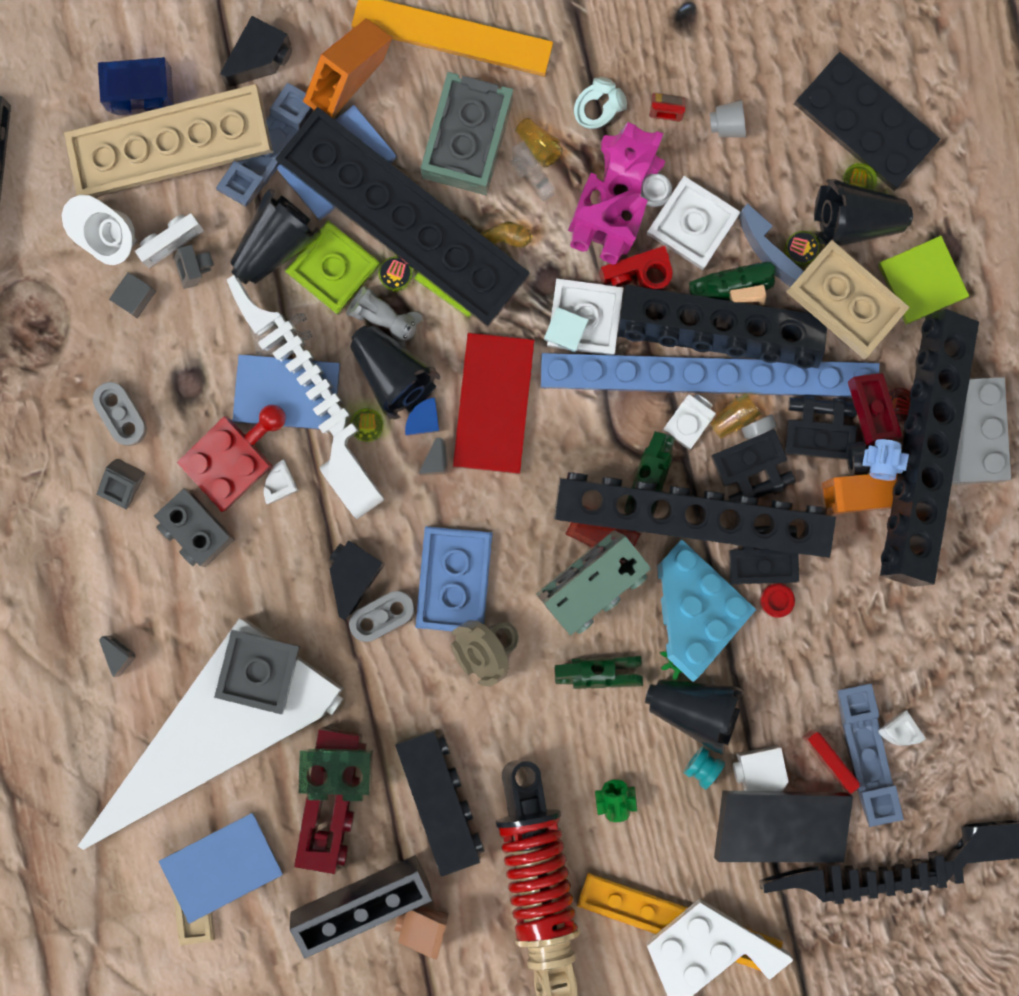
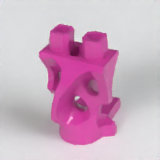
M627 122L616 136L604 135L601 142V151L605 158L603 181L597 179L596 174L590 173L568 228V231L572 232L570 247L581 252H587L591 241L603 245L599 257L613 265L617 263L622 254H628L637 237L648 201L641 197L642 183L648 174H657L665 164V160L656 155L663 133L658 131L654 133L645 132L636 125ZM616 185H625L628 191L615 195L613 188ZM595 190L599 191L597 204H593L590 199L592 192ZM623 211H629L632 214L630 221H625L621 217Z

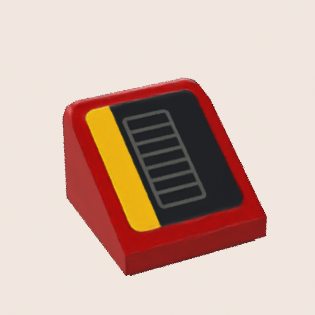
M653 93L649 112L650 118L676 122L682 121L686 108L685 98Z

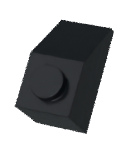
M251 16L220 72L224 83L232 87L275 74L280 65L284 66L288 62L292 53L288 34Z
M349 540L345 546L340 543L329 559L333 562L329 570L338 614L345 621L349 620L385 565Z

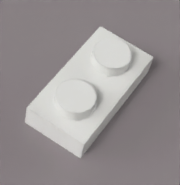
M191 213L187 216L182 214L175 217L168 223V229L159 235L156 233L151 234L141 241V247L135 250V252L148 268H151L204 231Z

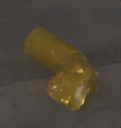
M512 221L503 222L481 232V235L494 245L504 242L519 248L530 244L533 237L532 232L528 228Z

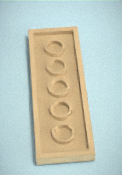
M256 84L64 132L77 196L90 195L96 197L233 163L234 161L237 162L273 153L260 88Z

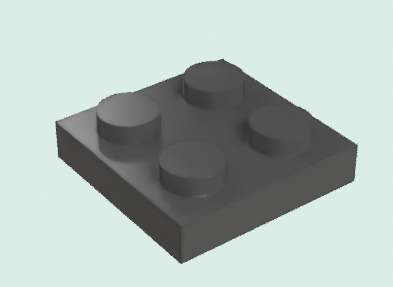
M231 630L214 698L282 715L285 710L300 646Z

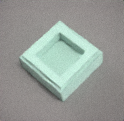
M557 307L544 340L576 352L588 319Z

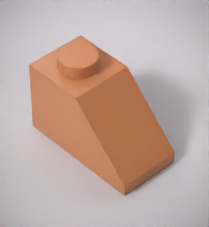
M420 906L398 916L394 930L400 932L398 943L437 960L449 913Z

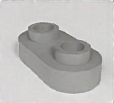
M107 382L101 384L94 392L93 404L110 434L118 443L125 446L139 444L146 435L147 427L128 392L117 383ZM111 395H117V404L112 407L109 406L108 398ZM133 423L135 426L134 433L126 435V425Z
M400 591L390 592L354 612L349 622L350 631L360 641L369 642L376 640L407 623L414 614V603L406 593ZM395 602L403 604L404 610L400 615H395L391 611V606ZM365 618H370L374 623L373 629L370 631L362 629L361 623Z

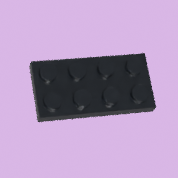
M841 52L833 58L794 103L798 109L893 191L900 186L940 140L935 133Z

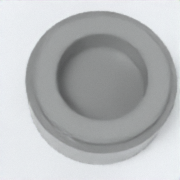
M770 414L743 426L741 430L746 439H751L775 428L777 424L773 415Z

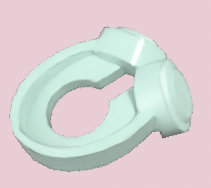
M605 77L594 78L593 84L586 88L576 100L574 106L575 119L584 128L590 130L602 128L612 121L617 112L626 110L627 99L624 92L620 88H616V83L611 79ZM604 93L608 94L609 100L603 105L601 117L595 120L589 119L585 114L586 104L590 100H599Z

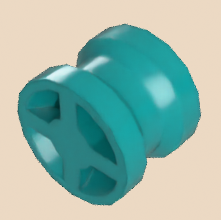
M702 746L690 759L683 773L688 777H695L699 781V785L706 790L719 776L725 766V762L720 758L714 759L710 756L709 750Z

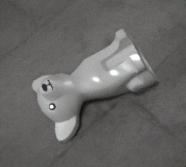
M365 286L358 291L346 312L347 316H352L360 321L367 319L372 324L389 328L392 338L404 347L405 342L413 338L416 333L417 323L423 319V316L417 312L397 315L389 304L377 298V295Z

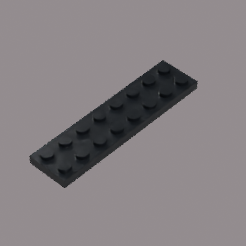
M319 107L314 110L275 159L283 168L487 327L491 325L530 276L529 271Z

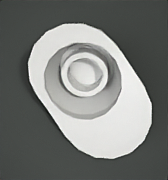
M90 195L75 196L64 205L62 212L63 227L67 235L76 244L108 265H117L127 259L137 239L135 238L133 223L125 213L113 210L99 199Z

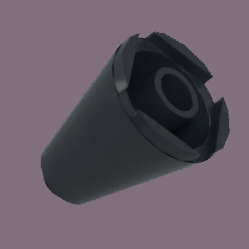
M837 179L826 180L828 185H821L815 201L814 221H820L821 232L815 231L819 244L824 248L831 240L838 246L903 233L913 220V210L907 200Z
M269 189L264 194L230 261L234 267L231 271L232 274L244 284H247L249 281L257 284L317 240L321 235L318 227L312 231L307 226L311 219L287 198L281 195L278 200L273 197L275 190Z
M363 326L353 334L350 348L381 410L389 419L401 418L397 412L405 408L410 413L419 403L426 400L434 392L436 385L433 381L435 378L440 380V375L434 367L376 326Z
M659 679L656 685L651 684L649 686L645 703L650 705V713L712 751L724 754V744H729L740 709L735 707L738 699L743 700L744 689L735 686Z

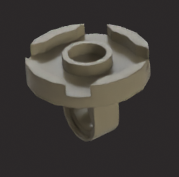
M468 620L453 630L452 635H456V640L451 643L452 650L457 662L468 676L474 672L481 678L478 683L489 687L507 676L509 670L507 655L517 647L519 642L518 632L512 624L501 622L487 627L478 621ZM499 629L503 630L507 636V642L504 647L496 636Z

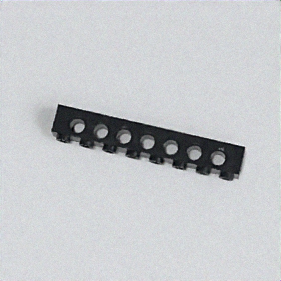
M948 309L926 315L925 321L922 324V338L920 350L916 357L917 367L914 384L910 390L911 401L908 417L904 424L905 435L901 453L909 454L906 471H903L902 474H897V480L893 487L891 514L887 521L888 531L885 548L881 555L880 576L912 587L935 585L979 321Z
M567 472V478L559 477L554 520L830 558L836 516L827 514L826 507L807 505L806 511L793 509V503L777 500L772 501V506L758 504L759 498L738 495L737 502L724 500L725 493L704 491V497L690 495L691 489L676 486H670L669 492L657 491V484L636 481L635 487L622 486V479L603 476L601 483L587 481L588 474ZM589 490H596L601 495V502L594 509L585 508L582 504V497ZM623 495H631L635 500L634 509L627 514L620 513L616 507L618 499ZM657 500H666L669 505L667 515L663 518L653 517L651 514L652 504ZM694 504L700 505L703 510L702 518L696 523H689L685 517L687 508ZM727 509H733L737 515L735 524L728 528L722 527L720 515ZM761 514H767L771 521L770 527L764 532H757L754 527L755 519ZM795 519H801L804 523V531L801 535L792 537L788 531L789 524Z

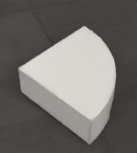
M284 459L273 466L267 476L264 487V498L267 505L299 491Z
M907 710L899 713L878 730L883 738L898 746H910L926 739Z

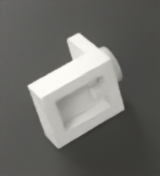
M688 394L662 431L690 450L710 421L715 417L716 413L711 410L713 405L698 394L695 397Z

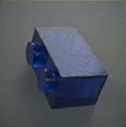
M165 57L98 63L100 103L108 112L111 111L114 115H127L131 113V110L144 109L147 112L174 105L172 70Z

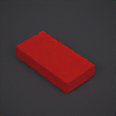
M810 730L802 736L844 791L852 794L860 787L858 780L820 732Z

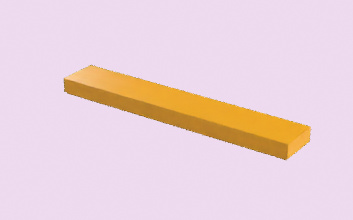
M358 0L351 25L353 29L367 18L393 38L392 40L543 77L546 75L553 48L552 41L385 0Z
M587 872L576 904L577 907L657 934L689 908ZM746 928L755 934L758 933L763 936L766 941L776 947L782 948V940ZM743 954L735 961L761 971L747 954Z

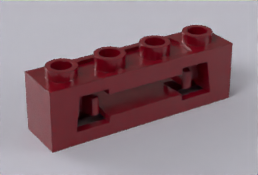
M324 727L318 730L294 863L295 868L335 874L339 866H345L348 846L343 845L345 831L351 832L355 813L354 811H349L351 797L357 798L361 780V777H355L357 763L363 764L367 743H361L362 734ZM327 749H329L331 753L327 768L340 770L343 763V754L347 755L345 772L339 777L330 831L334 832L331 848H327L330 832L318 830L314 837V847H310L313 828L319 825L328 769H324Z

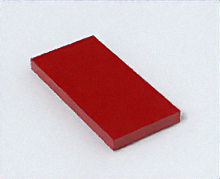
M467 333L453 467L520 474L535 340Z

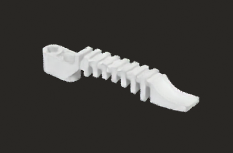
M235 275L227 279L231 292L254 333L260 336L275 324L278 326L276 330L258 342L262 350L268 351L286 339L287 343L272 354L277 360L282 362L295 353L297 357L285 366L293 373L304 367L306 372L297 377V381L300 385H304V387L312 381L315 384L305 394L313 401L320 396L324 398V401L313 408L317 416L320 415L322 417L327 412L331 415L328 420L318 427L322 433L327 434L331 432L334 437L330 460L319 468L351 514L356 519H359L385 499L347 446L348 439L359 432L355 424L351 423L347 426L348 418L351 417V414L346 408L342 409L340 406L342 400L337 394L331 392L330 389L333 386L329 380L322 378L321 375L324 372L320 366L313 364L314 356L310 351L304 350L303 346L306 344L300 336L294 334L297 330L290 321H286L279 312H268L258 308L251 300L239 278H236Z

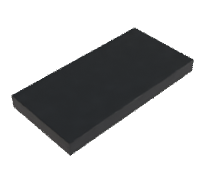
M722 790L714 859L718 862L844 863L853 796L847 792Z

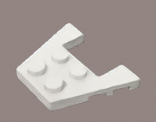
M698 899L647 941V948L667 996H693L743 954H747L769 980L793 961L792 955L788 951L776 947L766 941L763 936L751 932L738 924L733 918L701 899Z

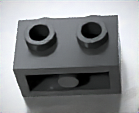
M185 488L154 515L160 522L156 528L167 540L171 541L174 538L183 547L179 553L192 566L197 563L199 566L206 567L235 540L198 498Z

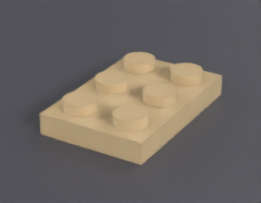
M833 240L827 244L786 291L863 359H866L910 308Z

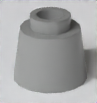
M738 100L716 106V112L710 113L711 132H718L719 137L746 138L743 101Z

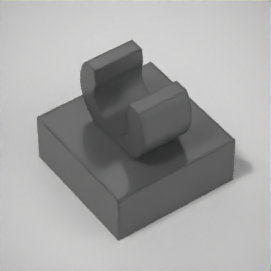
M192 245L179 247L174 256L183 289L197 286L202 277L201 274L211 271L210 267L214 266L210 252L195 256Z

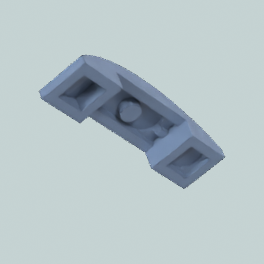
M289 83L285 85L270 107V115L266 120L273 153L241 160L238 163L234 161L217 185V191L245 207L259 194L276 172V167L280 165L276 162V157L306 122L313 110L303 102L306 95L305 92Z
M747 203L738 216L747 241L762 262L773 263L776 269L774 275L791 287L804 271L765 237L772 228V225Z
M872 683L838 690L837 695L845 741L853 775L860 783V787L857 790L868 826L872 827L904 820L896 785L893 786L882 736L878 732L880 729L877 719L879 712Z

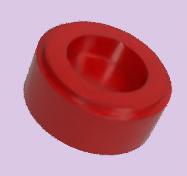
M772 584L762 591L760 606L768 616L775 618L785 617L791 613L795 606V596L788 586Z

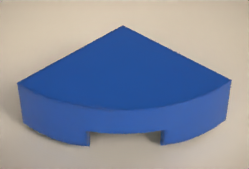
M435 397L422 401L411 411L405 426L406 436L439 432Z

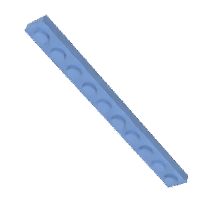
M542 353L541 357L542 389L778 396L807 395L814 397L852 398L848 386V381L851 378L879 373V363L821 361L819 369H804L792 364L780 362L766 363L762 360L551 353Z

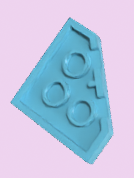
M680 540L657 565L658 579L662 581L663 597L661 598L663 623L667 625V658L694 682L756 609L683 540Z

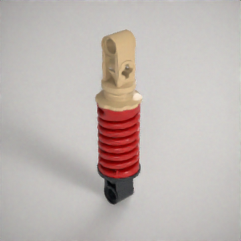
M513 760L507 763L502 770L508 816L495 822L499 835L506 842L501 846L502 851L505 853L513 852V854L504 857V864L509 867L515 866L506 871V877L510 880H516L508 884V890L511 893H519L510 898V903L513 906H521L515 908L512 912L513 917L517 919V924L515 925V944L519 947H528L530 958L527 959L529 969L534 970V986L537 996H577V981L572 963L576 961V955L571 950L570 940L580 936V928L574 920H571L576 913L573 907L570 906L573 902V896L569 892L571 883L566 879L569 870L564 866L567 858L562 853L565 846L560 838L563 834L562 830L558 828L561 812L560 810L546 809L541 771L538 766L529 761ZM523 767L527 772V780L523 785L519 786L515 776L518 769Z

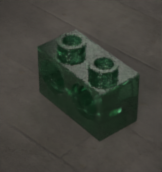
M311 748L300 750L298 794H307L308 800H328V794L342 795L343 801H363V795H370L372 792L373 750ZM319 765L325 768L328 775L325 783L317 784L311 780L310 769L312 766ZM355 766L361 770L363 779L360 784L352 785L346 781L344 772L347 767Z

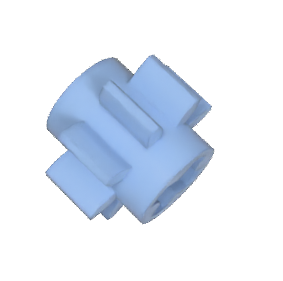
M879 439L875 441V446H869L868 449H865L862 465L870 467L869 475L871 477L891 481L896 479L897 473L902 474L903 471H906L909 454L901 453L902 445L900 443Z

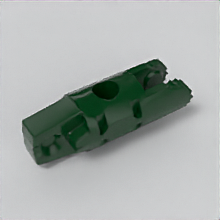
M766 261L715 272L690 281L689 292L690 295L728 301L730 300V290L764 285L765 290L771 289L775 285L774 274L776 269L773 263Z
M657 431L654 432L648 448L646 447L642 454L632 487H635L636 481L657 484L656 490L662 491L673 458L671 452L675 439L672 436ZM631 495L628 496L624 508L625 513H630L635 507V500ZM659 500L655 501L651 506L653 517Z
M620 656L572 659L571 664L555 665V683L573 685V689L643 686L642 676L637 674L615 675V669L639 667L642 665V657ZM600 671V672H602V673H601V674H595L594 672Z

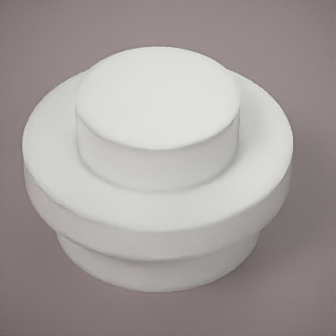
M657 173L648 174L645 177L641 187V197L648 200L646 205L650 207L662 206L671 196L672 186L666 176Z

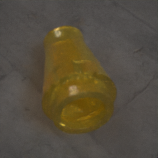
M530 118L524 119L516 127L515 132L521 138L535 164H541L546 168L556 162L561 156L563 148L560 146V140L538 126Z
M745 392L740 397L736 395L709 424L719 438L722 439L726 435L755 422V419L761 415V412Z

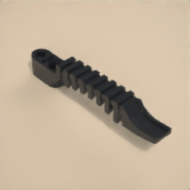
M1019 820L962 825L961 839L945 858L944 855L939 856L937 851L928 852L930 869H928L927 863H922L920 859H912L913 875H911L910 868H905L904 864H895L896 877L893 876V871H889L887 866L878 867L879 880H876V871H871L870 867H862V883H859L858 869L854 870L852 865L844 866L846 885H842L840 865L826 863L829 888H825L823 870H819V866L790 870L759 880L760 889H763L764 893L793 888L803 889L816 895L822 902L832 901L834 904H844V899L847 898L855 902L861 901V896H867L869 899L878 898L880 893L886 896H896L895 891L899 890L904 894L913 893L912 888H917L920 891L930 890L932 885L937 888H947L948 880L955 884L964 883L963 868L967 863L1019 859Z

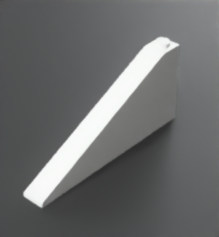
M239 618L231 629L273 639L245 618ZM230 631L81 840L78 847L84 850L324 717L326 713L333 715L344 699L339 696L344 688L298 656L285 710L282 715L214 698Z

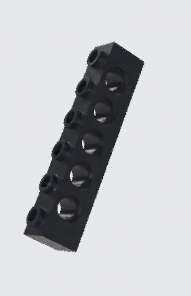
M625 285L617 337L626 338L633 342L647 341L660 343L665 347L679 346L691 348L698 352L723 353L734 358L748 357L761 359L766 363L780 362L804 369H819L825 352L827 327L810 313ZM651 317H654V318H657V319H659V320H652V319H650V318H651ZM683 323H690L693 326H688ZM717 328H723V329H725V330H727V331H721V330H718ZM785 338L791 339V340H793L794 342L787 341V340H785Z

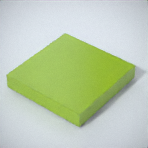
M328 220L320 229L321 235L317 240L304 248L285 272L335 314L339 315L381 264Z
M942 236L878 264L889 290L910 307L902 316L905 325L969 297Z

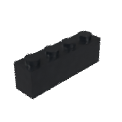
M436 729L396 743L395 747L441 877L481 863L480 853L485 852L479 832L472 834L468 821L473 819V815L467 799L460 800L457 788L461 787L462 784L456 767L449 768L445 755L451 753L445 735L438 736Z
M414 855L291 911L289 930L305 959L431 902L430 883L417 856Z

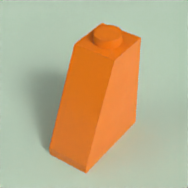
M365 18L321 54L303 102L313 110L319 107L331 118H334L383 62L393 38L369 19Z
M867 474L835 477L822 482L824 505L827 508V514L840 515L891 509L893 487L896 483L897 475L896 479L891 481L876 479Z

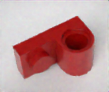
M664 245L619 260L614 265L607 264L601 266L599 274L603 285L612 283V286L619 287L631 282V276L636 275L640 287L665 291L671 282L673 271L666 246ZM651 269L660 270L664 275V281L657 284L652 283L647 278V271Z

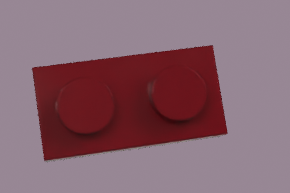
M878 373L851 378L848 381V386L866 445L875 444V441L879 439L892 441L900 439L902 433L884 374Z

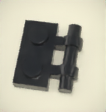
M803 395L802 398L789 397L788 411L801 412V421H787L785 455L847 460V444L856 442L857 426L843 425L844 416H857L854 403H845L844 399L833 398V401L814 400V396ZM813 414L831 415V424L813 422Z
M775 429L711 455L723 487L735 482L738 485L739 492L728 496L730 501L738 502V495L761 498L770 493L777 495L784 492L785 487L796 483L791 470L781 475L777 471L776 465L788 459ZM765 471L767 480L751 487L747 477Z
M789 525V534L792 537H797L796 525ZM770 526L754 527L757 532H764ZM742 546V550L728 551L730 585L799 583L798 553L769 549L754 550V547Z

